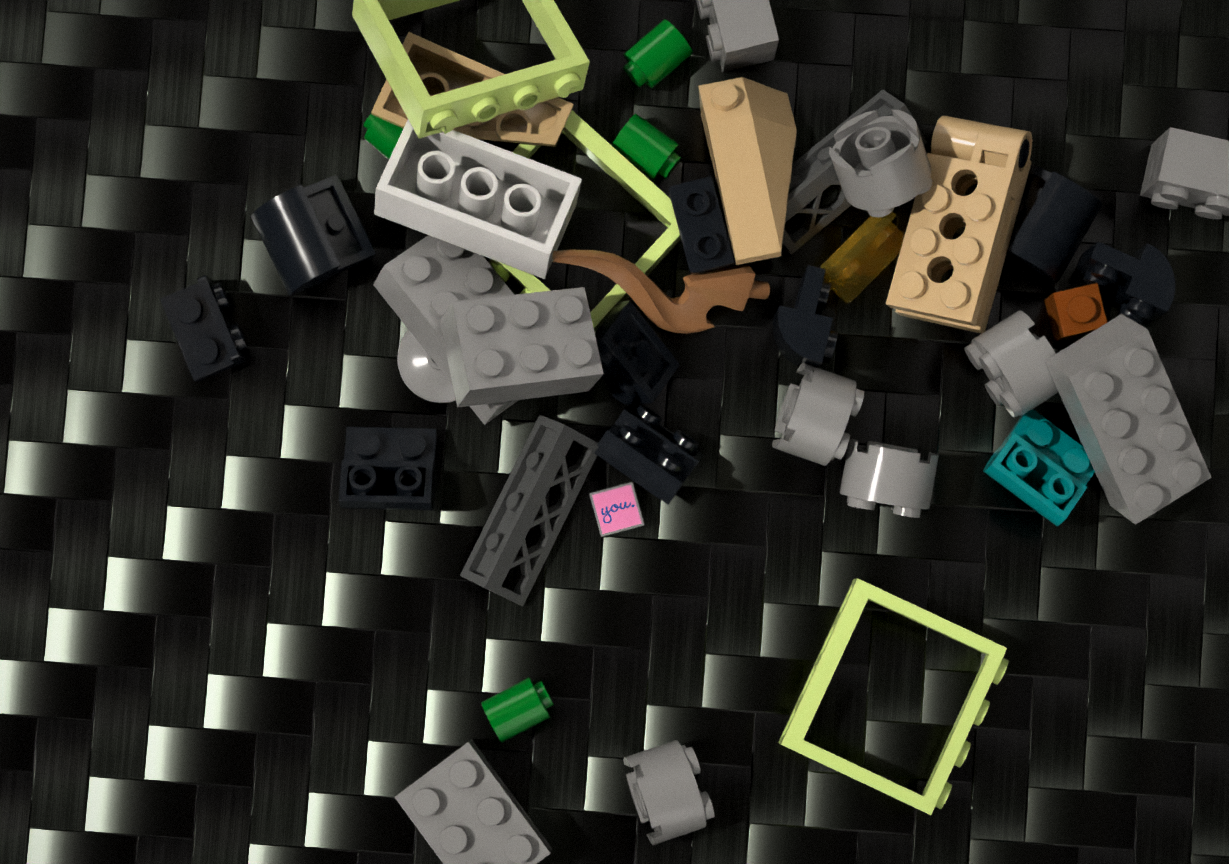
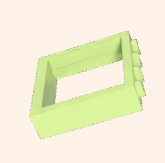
M354 0L352 16L419 139L440 132L446 134L454 128L473 122H486L497 115L517 109H530L537 103L557 97L566 98L571 93L583 90L590 61L554 0L522 1L556 60L433 96L429 95L389 20L460 0Z
M572 110L562 133L667 227L666 231L635 263L648 276L681 240L671 200ZM520 143L513 153L530 158L541 145ZM493 259L488 261L504 282H507L511 277L524 288L520 294L551 291L532 274ZM618 284L590 312L594 332L598 330L615 305L629 297Z
M858 578L853 579L778 743L932 815L934 808L942 809L948 799L952 784L948 783L947 779L953 766L955 765L960 768L968 755L971 743L966 741L972 725L979 726L988 711L990 701L984 698L991 683L998 685L1003 678L1009 660L1003 658L1007 648ZM868 600L986 654L922 795L804 740Z

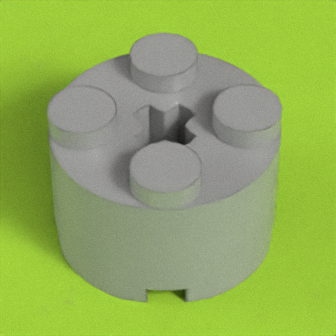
M891 109L893 116H879L877 110L869 111L850 119L834 134L836 142L833 148L829 147V155L846 200L856 208L867 210L872 217L879 218L889 215L894 210V207L900 206L917 195L927 192L932 186L931 165L917 123L911 115L901 110Z
M1018 310L972 339V343L964 348L977 370L983 368L990 381L985 384V388L998 407L1004 405L1014 418L1018 415H1024L1059 393L1045 363V360L1056 353L1045 336L1039 338L1036 334H1031L1028 329L1035 325V323L1021 310Z
M802 363L796 373L804 375L799 386L790 384L774 431L782 433V439L773 440L772 447L826 466L834 458L841 460L844 456L850 439V434L844 431L850 415L856 417L865 391L856 388L855 380L807 363Z
M849 439L840 494L848 496V506L874 510L876 502L892 505L891 510H893V514L920 518L921 509H930L939 458L938 454L929 452L928 460L926 461L920 459L921 453H918L917 449L871 441L867 442L866 450L857 449L858 440Z
M677 740L624 757V765L634 768V772L626 774L640 821L641 823L650 821L651 827L655 831L646 834L652 845L705 828L706 820L715 817L708 793L706 791L700 792L694 775L700 773V766L692 747L686 748L685 745L681 746Z

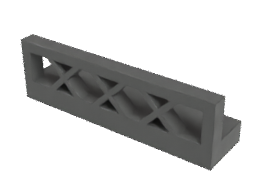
M881 90L792 164L786 222L796 213H805L802 227L791 236L784 229L782 246L789 254L792 255L851 206L843 194L829 155V147L833 148L836 142L834 139L836 131L850 119L869 111L877 110L879 116H893L891 111L893 109L901 110L911 115L904 103L885 90ZM919 129L923 144L925 145L927 141ZM830 185H839L836 199L828 205H819L822 192Z
M539 414L460 576L523 606L597 457L595 451L599 447L598 443L560 422ZM575 441L584 446V449L577 463L567 468L565 456L572 442ZM559 484L561 495L555 505L547 508L545 497L550 487ZM539 524L541 536L536 545L527 549L525 537L531 527ZM520 565L521 577L514 591L502 587L509 570Z

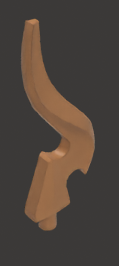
M580 249L553 251V262L589 268L613 280L633 299L652 323L659 328L674 333L688 334L714 328L710 319L706 318V314L713 306L722 305L734 310L743 311L748 298L767 299L770 293L768 282L755 281V273L749 265H740L687 275L683 278L685 284L683 294L677 298H670L634 263L616 254Z

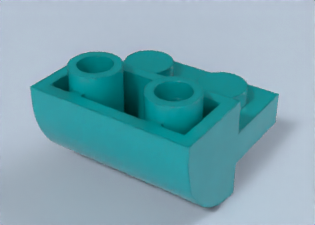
M1034 409L1020 417L1002 445L993 453L983 470L984 473L1055 526H1059L1066 520L1087 489L1086 484L1095 473L1084 447Z

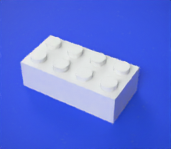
M407 120L376 187L374 214L545 279L553 261V251H557L577 205L582 179L455 130L446 134L440 132L419 139L411 123Z

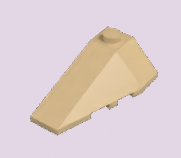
M408 32L403 43L407 55L430 96L505 75ZM386 79L371 114L404 129L408 118ZM557 97L537 103L530 109H517L497 115L486 122L477 121L454 128L453 130L481 140L555 147L574 104Z
M744 77L699 85L701 118L736 265L780 257L786 222L789 185L792 176V162L797 138V129L788 94Z

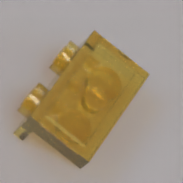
M893 211L884 217L870 216L820 266V268L826 269L823 281L831 283L830 288L845 303H851L900 253L905 235L892 223L897 216Z

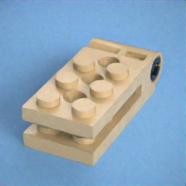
M944 115L939 118L932 136L931 153H927L931 165L932 186L927 192L915 197L886 305L896 309L895 312L897 314L981 334L985 332L1032 163L1030 161L1032 151V134L1030 131ZM977 184L974 192L964 196L970 186ZM966 226L963 234L953 239L954 233L959 228ZM954 269L950 279L941 283L944 273Z

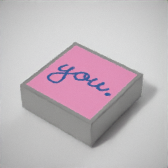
M633 482L589 493L601 537L644 526Z

